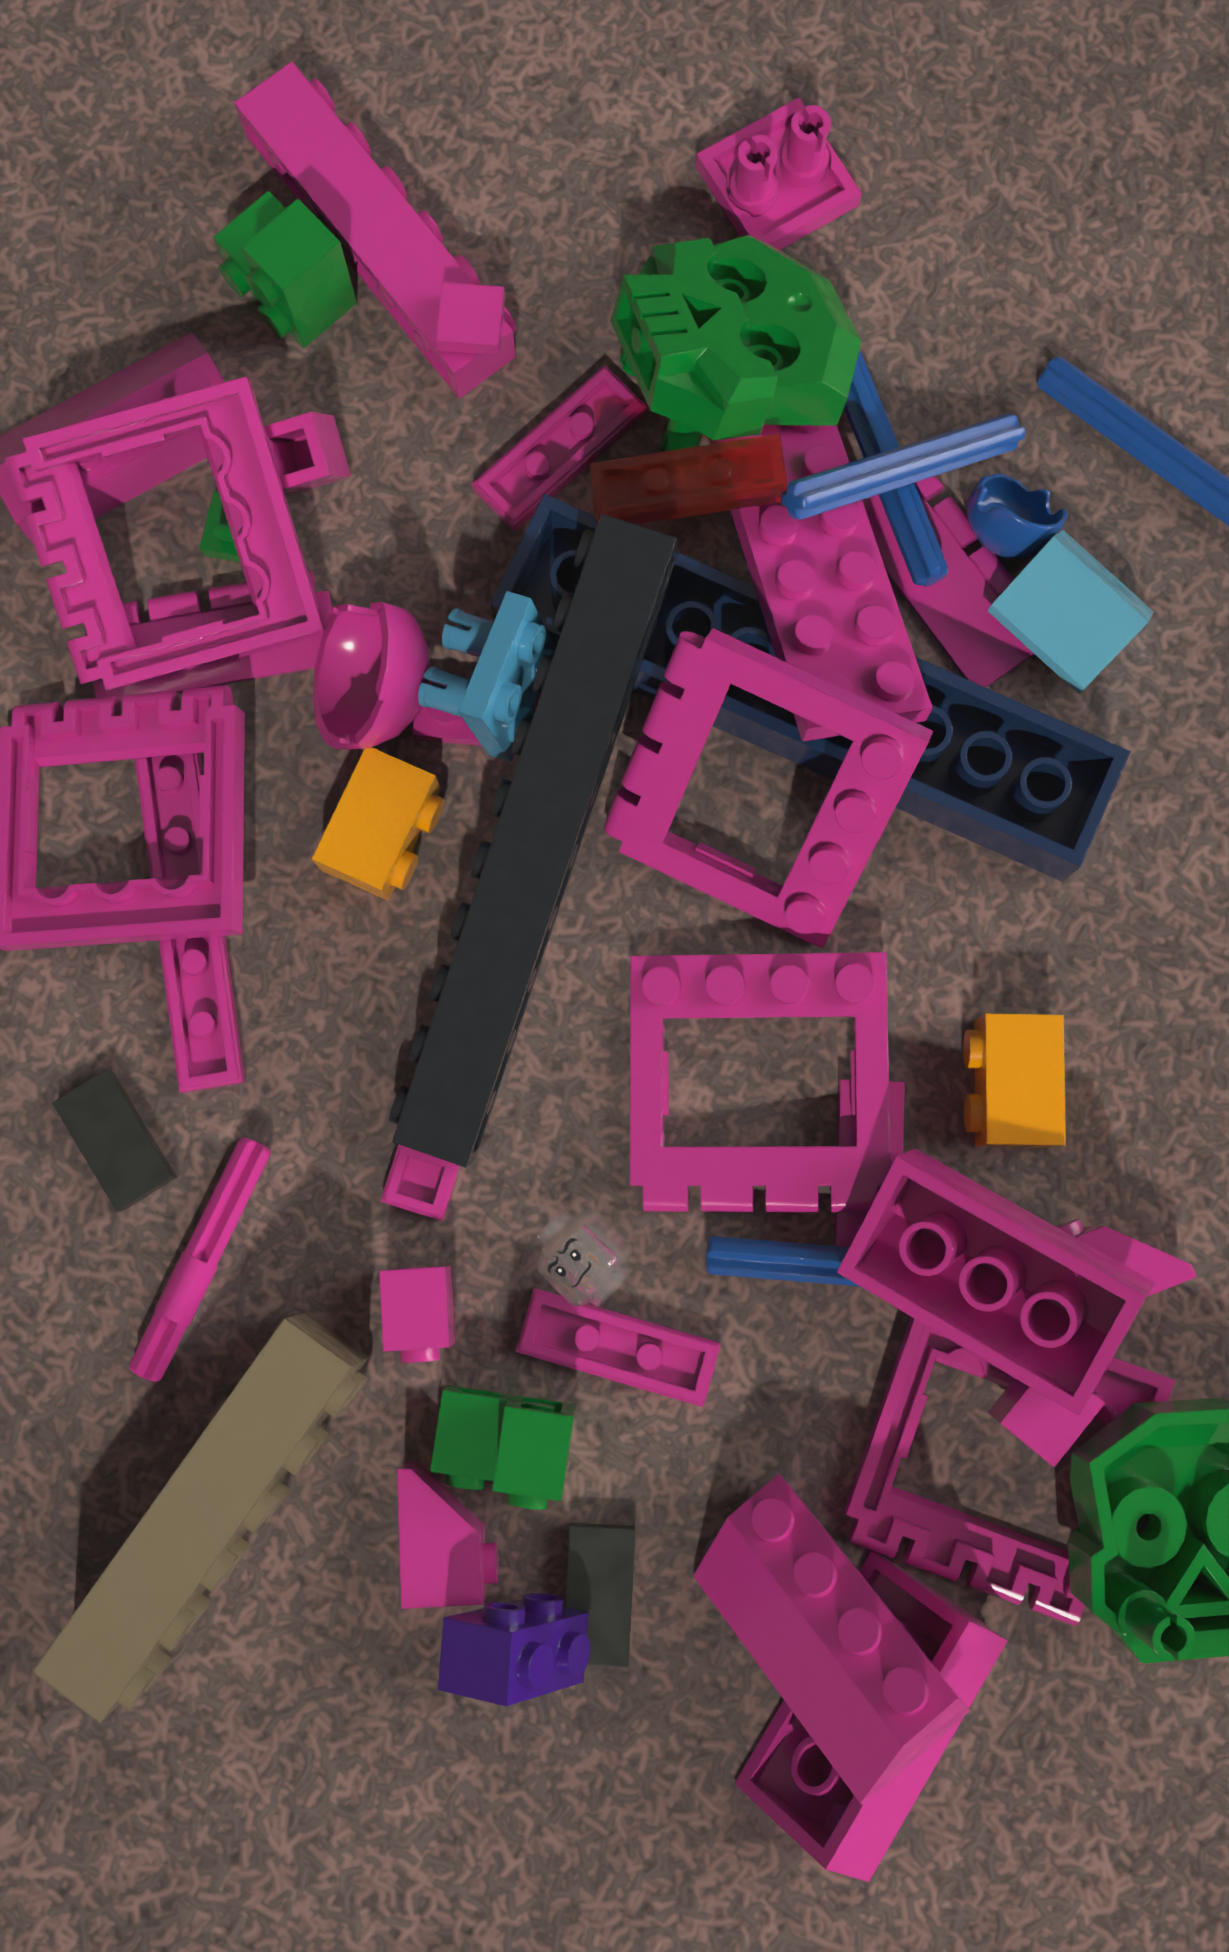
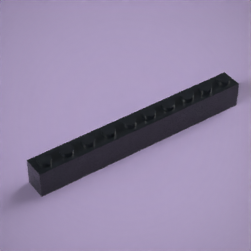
M604 514L600 515L595 532L586 529L581 537L574 567L581 569L582 572L575 593L565 592L560 600L553 628L556 631H560L561 635L554 656L544 654L538 666L533 683V692L541 695L533 719L524 716L517 729L512 754L518 755L520 758L512 781L503 779L496 792L491 815L498 817L499 821L492 842L483 840L475 855L471 877L479 881L471 904L462 902L454 918L450 938L458 941L451 965L442 963L433 981L430 1000L438 1002L430 1027L422 1024L415 1036L409 1061L417 1063V1067L410 1088L403 1085L400 1087L390 1111L389 1122L397 1125L392 1140L393 1143L465 1168L476 1159L679 554L678 542L675 537Z

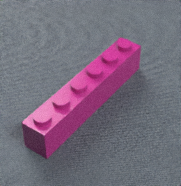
M290 62L234 102L246 138L294 197L299 199L340 241L346 261L458 399L516 357L513 333L517 331V327L505 306L500 356L438 351L436 334L442 282L480 285L479 279L472 266L462 255L458 254L453 258L443 246V236L432 217L425 210L416 213L406 201V190L395 172L387 165L380 169L370 157V147L358 127L351 121L344 125L334 113L336 111L335 105L329 93L318 79L313 78L308 81L296 65Z

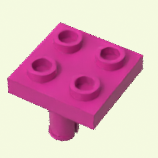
M798 97L697 153L696 169L740 237L750 235L781 250L859 206L862 192L827 141L831 128V119L823 108L817 105L805 107Z

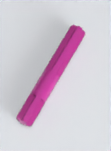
M246 1137L241 1138L237 1142L186 1249L182 1251L154 1308L155 1312L131 1359L129 1370L137 1376L154 1382H158L164 1376L187 1326H190L219 1267L217 1264L271 1155V1151L267 1146Z

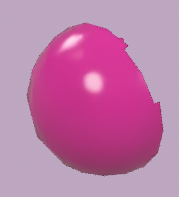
M383 602L370 603V608L349 604L337 605L331 608L332 615L323 633L315 664L313 686L315 721L324 743L334 749H368L399 736L421 712L422 706L418 702L420 684L422 682L431 685V681L424 678L425 672L431 667L430 648L416 618L408 610Z

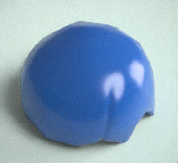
M1001 473L982 477L974 487L967 504L968 521L980 544L990 552L1009 560L1036 556L1051 538L1061 530L1068 517V512L1066 509H1060L1052 514L1049 508V490L1028 491L1018 480Z

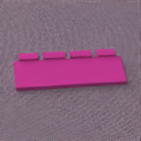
M936 476L914 483L948 565L947 576L929 587L913 583L879 496L875 495L863 499L862 501L887 575L965 679L987 688L1034 655L1029 648L987 611L1013 582L1014 578L996 554L984 547H981L969 557L963 550L978 539L974 535L968 517L952 496L941 501L933 509L927 503L939 495L945 488Z
M308 570L326 628L332 615L330 593L328 590L317 592L313 570ZM246 581L209 588L210 604L213 611L208 612L202 611L198 590L149 598L148 610L151 622L142 623L140 606L137 601L122 603L136 647L139 648L142 645L162 642V636L224 619L225 624L246 616H255V608ZM325 630L110 690L105 689L102 678L94 680L96 698L116 696L120 703H122L123 697L129 694L170 690L180 693L184 689L219 686L314 669Z

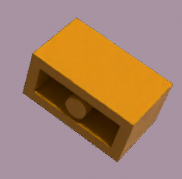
M372 747L364 749L312 857L313 862L321 871L389 901L395 887L404 890L414 874L418 863V855L412 853V850L421 831L430 834L436 827L442 814L445 799L439 797L441 788L436 775Z
M984 1014L974 1020V1030L965 1031L963 1058L966 1068H974L975 1094H966L964 1126L966 1132L975 1133V1147L1055 1148L1066 1146L1064 1015Z

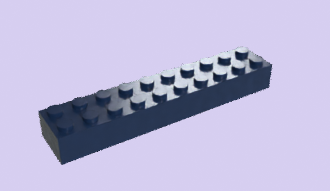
M544 494L490 604L493 620L495 621L506 591L532 599L554 645L557 647L561 632L553 628L556 612L565 592L575 593L582 572L581 569L574 567L577 549L586 529L595 532L599 517ZM679 553L633 691L654 700L659 685L662 682L671 683L665 678L664 673L679 635L684 631L706 638L712 628L776 657L754 586ZM916 657L933 707L927 720L917 722V724L932 730L933 733L895 808L1061 882L1082 866L1131 751ZM730 684L713 724V727L832 780L835 779L853 742L842 735L802 742L793 712L733 684Z

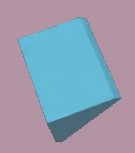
M1064 530L1051 538L987 609L995 619L1078 694L1141 631L1154 613L1152 609Z

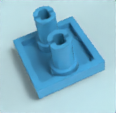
M506 591L495 621L465 613L458 608L450 612L448 620L455 623L456 627L445 624L442 633L443 647L448 650H457L479 657L471 679L442 671L435 666L429 667L424 674V678L433 683L428 685L421 682L418 691V702L423 707H431L462 717L488 755L512 762L515 755L512 754V747L519 724L524 716L533 719L535 713L533 707L539 694L533 692V683L538 666L544 654L554 656L556 646L532 599Z

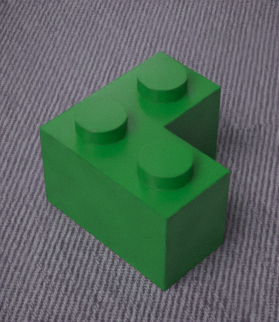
M267 191L213 237L223 260L218 266L221 275L239 296L243 297L250 292L261 304L258 308L259 314L269 328L281 339L289 333L304 349L357 304L340 241L299 199L285 208Z
M448 1385L442 1391L430 1472L446 1474V1485L462 1489L482 1490L484 1489L485 1480L494 1481L492 1491L507 1493V1504L526 1509H547L548 1500H562L576 1404Z

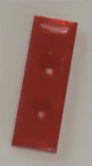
M780 433L590 463L597 524L601 514L636 525L781 502L782 492L787 491V477Z

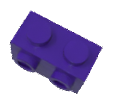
M529 1593L523 1595V1600L490 1602L484 1604V1607L481 1609L443 1617L438 1690L507 1707L583 1683L584 1672L590 1658V1641L587 1637L589 1612L563 1607V1597L558 1595Z

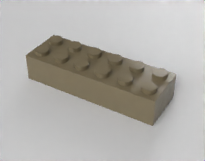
M308 1313L284 1318L40 1660L33 1673L99 1723L118 1705L129 1711L143 1692L147 1693L171 1661L172 1657L163 1652V1649L166 1648L171 1651L183 1635L187 1636L210 1606L212 1601L203 1595L206 1588L213 1592L223 1578L227 1579L250 1549L251 1544L242 1538L247 1530L254 1534L263 1521L267 1523L291 1489L282 1483L287 1473L290 1472L292 1475H295L303 1465L306 1467L320 1450L330 1434L320 1427L329 1414L335 1418L341 1410L346 1411L360 1393L368 1378L359 1371L369 1357Z

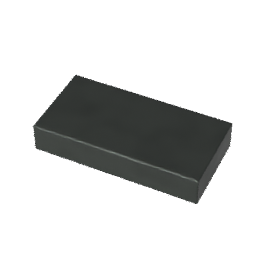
M103 1070L52 1102V1105L116 1212H123L177 1178L113 1070Z
M570 1522L565 1608L589 1612L587 1637L590 1641V1658L588 1665L629 1667L635 1526Z

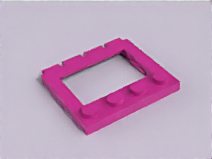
M247 376L23 438L26 452L5 458L19 503L26 504L43 500L46 509L24 516L41 567L63 562L67 572L45 579L61 628L66 629L84 624L87 636L66 641L80 684L102 678L105 689L110 690L326 629L252 384ZM199 428L256 615L246 616L225 624L224 619L162 636V642L142 645L137 648L76 462L100 455L106 458L164 442L167 441L166 437Z
M712 628L706 638L688 631L681 632L664 673L665 678L671 683L662 682L659 685L642 728L646 736L638 738L621 781L625 788L617 791L603 829L611 837L622 841L619 849L620 853L823 949L925 751L933 731ZM730 684L853 741L784 885H780L755 873L756 868L702 842L696 845L668 831Z
M228 685L184 689L181 696V710L179 697L174 690L125 695L122 701V708L116 696L68 700L64 704V711L59 702L14 706L12 710V725L0 727V950L15 951L242 935L245 712L236 705H233L232 691ZM204 753V775H199V838L203 840L202 875L36 887L40 767Z
M887 952L630 956V1186H643V1211L689 1212L690 1186H701L702 1212H753L754 1186H766V1212H818V1186H831L832 1212H868L877 1195V1186H882L890 1170ZM855 1017V1050H851V1115H856L857 1131L855 1140L857 1146L664 1147V1116H669V1052H664V1019Z
M910 1317L844 1509L846 1515L855 1518L854 1527L848 1541L894 1558L902 1536L910 1538L911 1540L904 1559L905 1563L955 1582L961 1574L965 1559L969 1560L973 1564L967 1579L968 1587L1017 1605L1022 1602L1028 1583L1035 1585L1029 1604L1030 1610L1076 1626L1080 1621L1085 1605L1070 1593L1068 1551L892 1486L901 1457L907 1458L928 1395L924 1391L935 1361L1004 1387H1008L1015 1379L920 1321ZM1113 1357L1093 1392L1105 1403L1093 1419L1108 1424L1134 1403L1168 1401L1175 1380Z

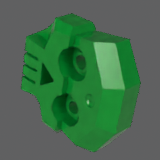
M750 235L713 245L710 238L653 246L651 254L639 275H623L610 319L623 348L619 360L620 364H623L622 369L629 375L636 377L650 411L669 418L664 438L659 446V452H663L662 458L664 461L676 467H687L696 462L703 435L712 440L760 435L763 425L837 426L849 395L861 345V339L829 279L769 243Z
M1223 1398L1134 1403L1071 1454L1070 1484L1079 1528L1074 1529L1068 1539L1070 1593L1112 1628L1118 1636V1640L1142 1664L1229 1656V1401ZM1148 1514L1149 1522L1147 1527L1142 1532L1137 1533L1136 1526L1139 1518Z

